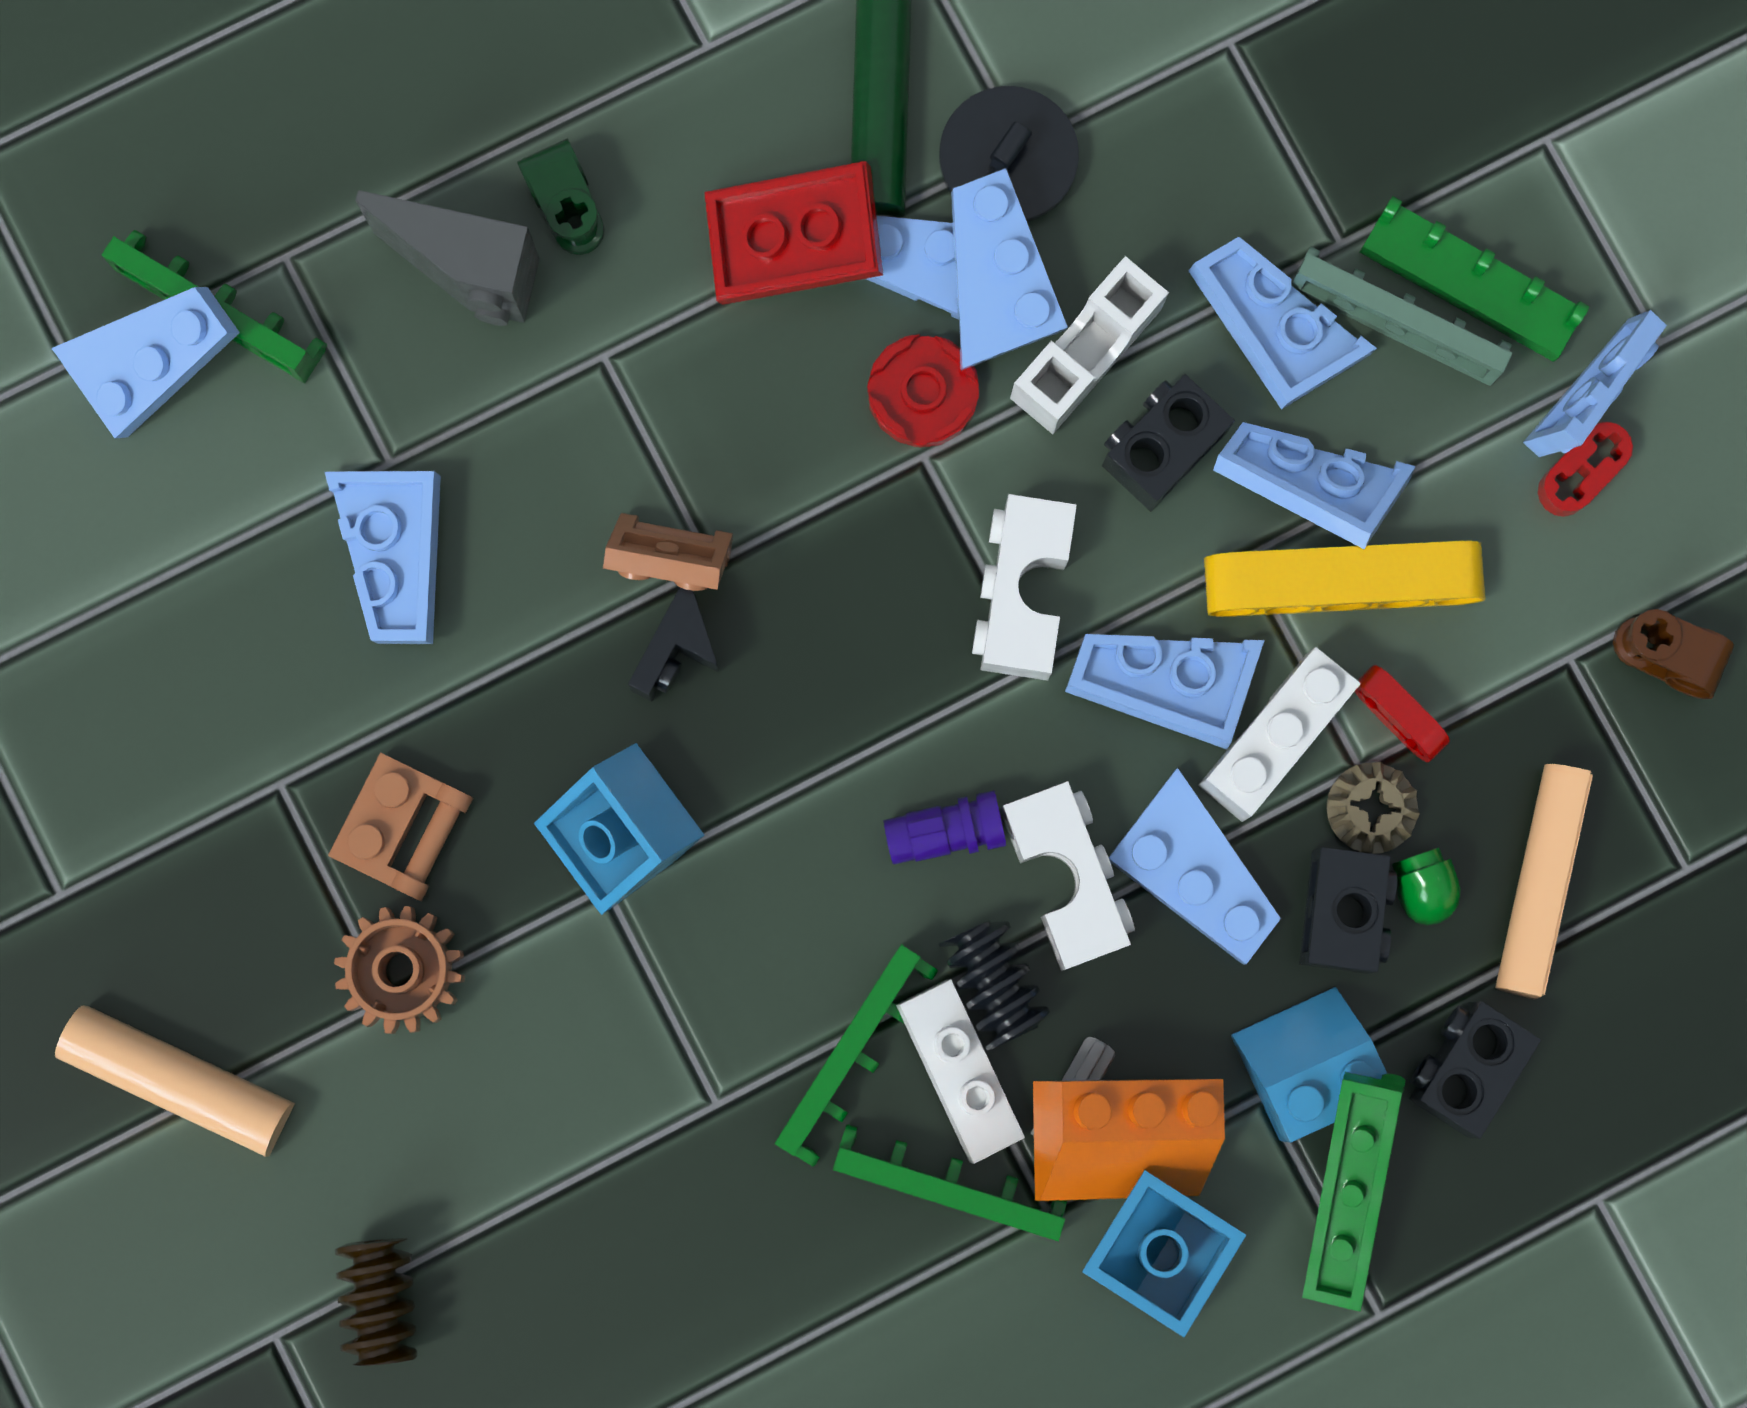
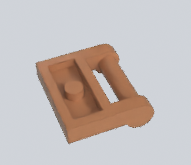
M620 514L606 545L603 569L618 571L621 576L632 580L657 578L673 581L677 586L691 591H701L707 588L718 589L724 569L728 566L733 533L716 530L713 536L638 522L639 517L637 515Z
M380 753L328 856L408 896L422 901L429 888L425 881L460 811L463 813L467 812L473 797ZM428 795L440 802L405 872L402 873L391 866Z

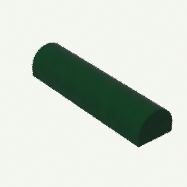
M856 0L851 164L866 161L871 166L877 215H905L912 0Z

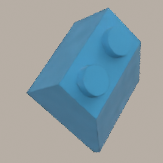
M637 743L592 767L534 822L535 826L601 915L674 863L705 836Z
M1336 987L1231 1034L1279 1141L1291 1143L1335 1122L1342 1079L1345 1072L1381 1079L1383 1074H1387L1371 1038Z
M1144 1170L1082 1272L1177 1334L1185 1337L1245 1239L1246 1234Z

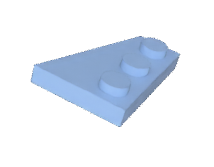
M1006 168L953 188L951 198L954 255L957 271V312L961 347L960 369L964 370L1062 332L1068 326Z
M877 216L883 276L867 278V280L912 300H922L951 313V317L958 319V290L953 223Z
M1240 237L1235 238L1196 261L1188 270L1281 410L1367 358L1377 349L1364 337L1361 336L1357 339L1335 321L1337 315L1322 303L1317 307L1291 286L1292 279Z
M194 287L55 346L52 350L113 437L127 438L240 332L208 287Z
M1651 310L1629 318L1523 443L1538 457L1560 451L1565 454L1574 447L1581 446L1609 406L1620 395L1624 385L1634 371L1642 367L1655 354L1659 347L1655 342L1667 325Z
M1242 422L1218 455L1213 471L1365 549L1409 483L1416 466L1396 461L1393 469L1365 462L1366 453L1346 448L1342 456L1314 449L1313 444L1308 438Z
M435 471L325 472L329 490L334 493L340 519H338L342 538L347 541L355 570L353 578L370 640L377 644H433L441 476Z
M1085 634L1065 692L1227 749L1231 744L1264 640H1244L1242 643L1213 642V638H1192L1191 641L1156 640L1154 636Z
M1178 768L1175 769L1110 854V863L1233 958L1245 965L1281 918Z

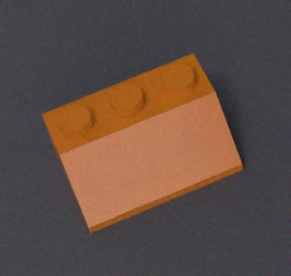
M1223 1079L1033 1081L1035 1200L1127 1198L1144 1170L1185 1196H1200L1225 1140Z

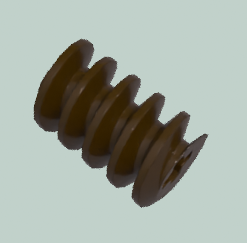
M407 1238L348 1243L335 1249V1255L353 1260L352 1266L336 1273L338 1280L354 1284V1290L339 1296L338 1303L356 1308L355 1314L339 1321V1327L357 1332V1338L340 1345L342 1352L358 1356V1362L353 1364L355 1366L398 1363L414 1360L417 1357V1350L414 1347L400 1344V1341L416 1333V1326L414 1324L398 1320V1317L413 1311L415 1308L414 1301L397 1296V1293L413 1285V1278L411 1276L397 1273L395 1270L412 1261V1254L394 1248V1245L407 1240Z

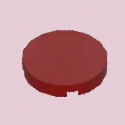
M920 334L905 336L887 346L873 363L867 385L869 408L880 429L897 442L918 448L939 446L960 435L973 419L979 398L977 370L974 366L964 370L960 369L961 348L949 339L938 336H920Z

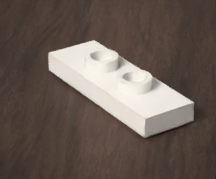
M945 980L896 1004L969 1163L975 1164L1024 1139L1025 1136L952 980Z

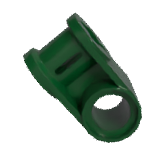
M568 138L517 161L537 207H541L561 248L570 254L576 255L587 254L596 249L603 240V221L587 187L589 183ZM578 215L583 225L573 229L568 219Z

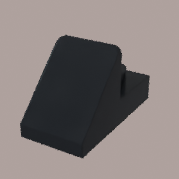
M681 587L678 589L628 683L632 692L651 702L658 690L667 693L673 685L682 666V663L675 660L678 652L719 672L694 592Z

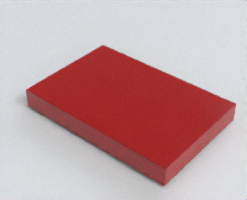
M866 161L704 192L716 301L722 305L883 276L871 166Z

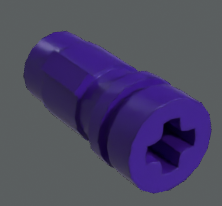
M995 790L976 794L977 800L968 802V798L965 796L957 798L958 804L942 808L941 806L908 812L904 816L883 820L892 864L913 860L916 862L951 855V852L968 849L969 854L979 852L978 846L987 845L988 850L1007 846Z

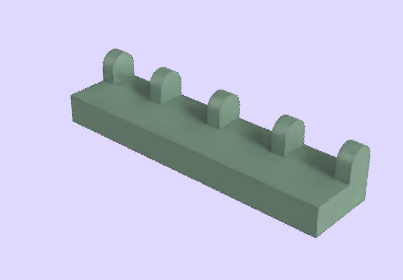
M1309 247L1291 283V286L1302 295L1320 304L1322 303L1324 306L1488 386H1491L1504 372L1512 356V352H1510L1511 343L1501 339L1496 345L1464 329L1467 322L1457 317L1453 323L1414 305L1416 297L1405 293L1401 299L1364 281L1365 272L1355 268L1353 273L1350 274L1319 259L1320 250Z

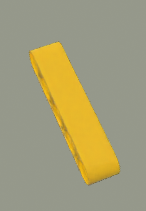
M1478 541L1368 545L1365 549L1359 546L1229 552L1213 554L1204 558L1207 611L1209 616L1215 617L1451 606L1478 603L1486 599L1481 542Z

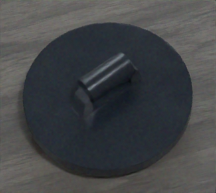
M1001 86L986 89L964 101L949 118L943 130L939 149L940 170L950 194L953 188L1006 168L1027 222L1049 213L1064 199L1075 179L1079 161L1076 133L1062 109L1041 93L1017 86Z

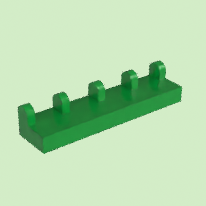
M1394 196L1391 197L1359 253L1552 362H1555L1560 357L1575 328L1581 323L1590 306L1581 301L1575 304L1543 286L1545 281L1539 277L1534 276L1531 279L1495 259L1496 253L1487 248L1484 251L1477 249L1445 231L1446 225L1439 221H1436L1434 224L1401 206L1402 200Z
M137 230L132 231L125 242L113 236L101 254L116 272L163 300L198 287L183 278L189 268L188 260L177 255L168 267H165L141 253L147 236ZM228 284L222 285L214 297L240 332L232 341L305 384L324 355L327 343L319 338H314L306 350L302 349L278 334L284 323L282 316L272 312L262 325L230 306L236 297L237 290Z
M902 944L899 946L776 1139L775 1145L815 1167L820 1157L814 1150L802 1145L823 1111L840 1122H843L848 1115L847 1111L830 1100L854 1062L872 1073L879 1066L880 1063L861 1051L885 1013L904 1024L896 1004L892 1002L912 970L915 969L919 975L930 980L934 979L939 970L922 960L919 955Z
M1345 1072L1343 1076L1302 1298L1361 1312L1406 1082L1405 1078L1399 1075L1383 1074L1381 1079Z
M846 1124L833 1165L834 1171L1059 1242L1065 1222L1063 1214L1067 1200L1051 1201L1050 1212L1015 1202L1013 1197L1018 1178L1007 1175L1000 1196L959 1184L957 1180L963 1160L951 1157L945 1179L902 1166L907 1143L900 1140L895 1142L890 1161L851 1150L857 1138L858 1127Z

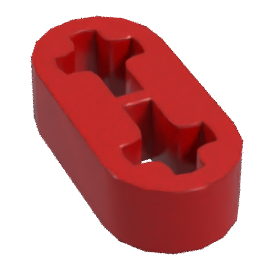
M1598 423L1581 446L1574 447L1569 452L1563 454L1543 475L1539 482V501L1545 510L1553 515L1565 517L1574 515L1588 505L1631 458L1633 444L1628 432L1616 423ZM1606 438L1610 439L1615 445L1610 451L1615 460L1611 457H1606L1593 467L1587 462L1598 447L1592 439L1599 443ZM1577 471L1583 477L1573 490V494L1578 499L1576 500L1571 496L1563 501L1558 499L1555 493L1560 486L1554 479L1556 478L1563 482Z
M1372 665L1357 680L1361 684L1354 692L1359 699L1418 758L1425 762H1430L1450 743L1449 736L1439 723L1384 669L1377 665Z

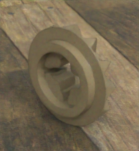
M1382 762L1357 764L1344 771L1330 789L1327 799V816L1330 826L1344 844L1356 851L1378 854L1393 850L1411 836L1420 815L1416 798L1417 790L1405 778L1403 771L1384 765ZM1377 784L1380 802L1389 805V808L1396 809V812L1378 816L1376 824L1373 825L1372 832H1370L1371 822H1368V812L1359 810L1357 806H1351L1350 802L1357 803L1369 799Z

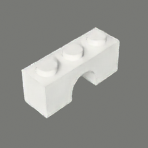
M1125 256L1091 294L1084 309L1065 333L1055 343L1051 340L1015 381L1010 399L1051 434H1054L1157 316L1169 292Z
M1008 494L1005 510L994 509L989 542L999 544L996 566L985 565L980 597L991 599L988 621L977 620L972 654L983 655L980 670L1048 681L1052 674L1060 617L1040 614L1031 610L1023 602L1018 584L1020 578L1034 568L1065 569L1069 560L1076 504Z
M1317 647L1313 648L1302 658L1269 698L1270 701L1242 735L1232 743L1198 786L1241 822L1252 817L1361 683Z
M1067 781L1003 805L1000 812L1020 864L1040 856H1052L1067 864L1073 873L1075 889L1069 903L1065 907L1041 917L1061 971L1131 945L1127 934L1135 931L1134 923L1124 899L1114 901L1106 880L1114 877V872L1103 845L1093 847L1086 825L1093 823V818L1083 792L1073 793Z

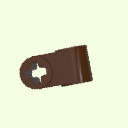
M1659 609L1647 610L1636 618H1630L1620 624L1615 631L1613 639L1615 653L1626 665L1664 681L1671 688L1681 693L1700 699H1712L1734 648L1733 642L1727 637L1712 630L1695 626L1667 611ZM1646 629L1649 631L1647 637L1640 633L1641 630ZM1648 641L1654 644L1653 648L1649 649L1646 647Z

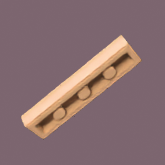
M1559 764L1544 765L1495 989L1531 999H1538L1545 995L1593 777L1589 770Z
M85 1005L79 1007L71 1016L55 1050V1058L265 1157L270 1156L295 1103Z

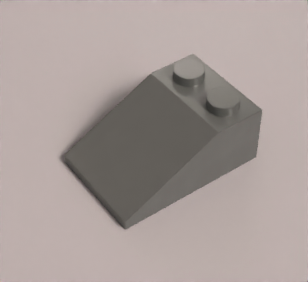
M358 190L355 201L373 233L468 310L475 312V318L499 326L508 325L509 319L525 322L540 260L528 227Z

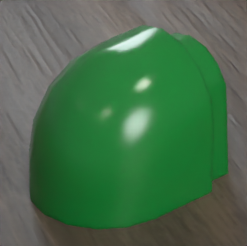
M1439 847L1392 864L1394 871L1397 872L1396 893L1403 910L1409 918L1416 923L1433 925L1439 924L1451 917L1459 905L1461 889L1452 860H1444Z

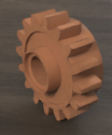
M404 906L400 919H395L390 908H380V922L374 924L369 919L362 917L358 920L362 933L358 937L344 935L342 941L350 949L347 957L335 958L334 964L345 968V978L337 981L335 986L336 989L349 990L352 995L344 1006L347 1011H355L361 1008L366 1011L363 1016V1025L372 1027L380 1018H383L385 1033L396 1034L400 1020H404L410 1033L419 1032L421 1016L424 1015L433 1023H438L442 1018L436 1006L440 1002L451 1005L456 1004L457 998L448 991L450 983H461L465 980L464 975L452 971V963L464 958L463 951L447 949L446 944L455 935L451 929H445L438 933L433 931L437 921V917L433 914L428 913L419 923H416V913L413 907ZM404 953L413 964V974L406 984L396 987L388 980L386 967L392 957Z

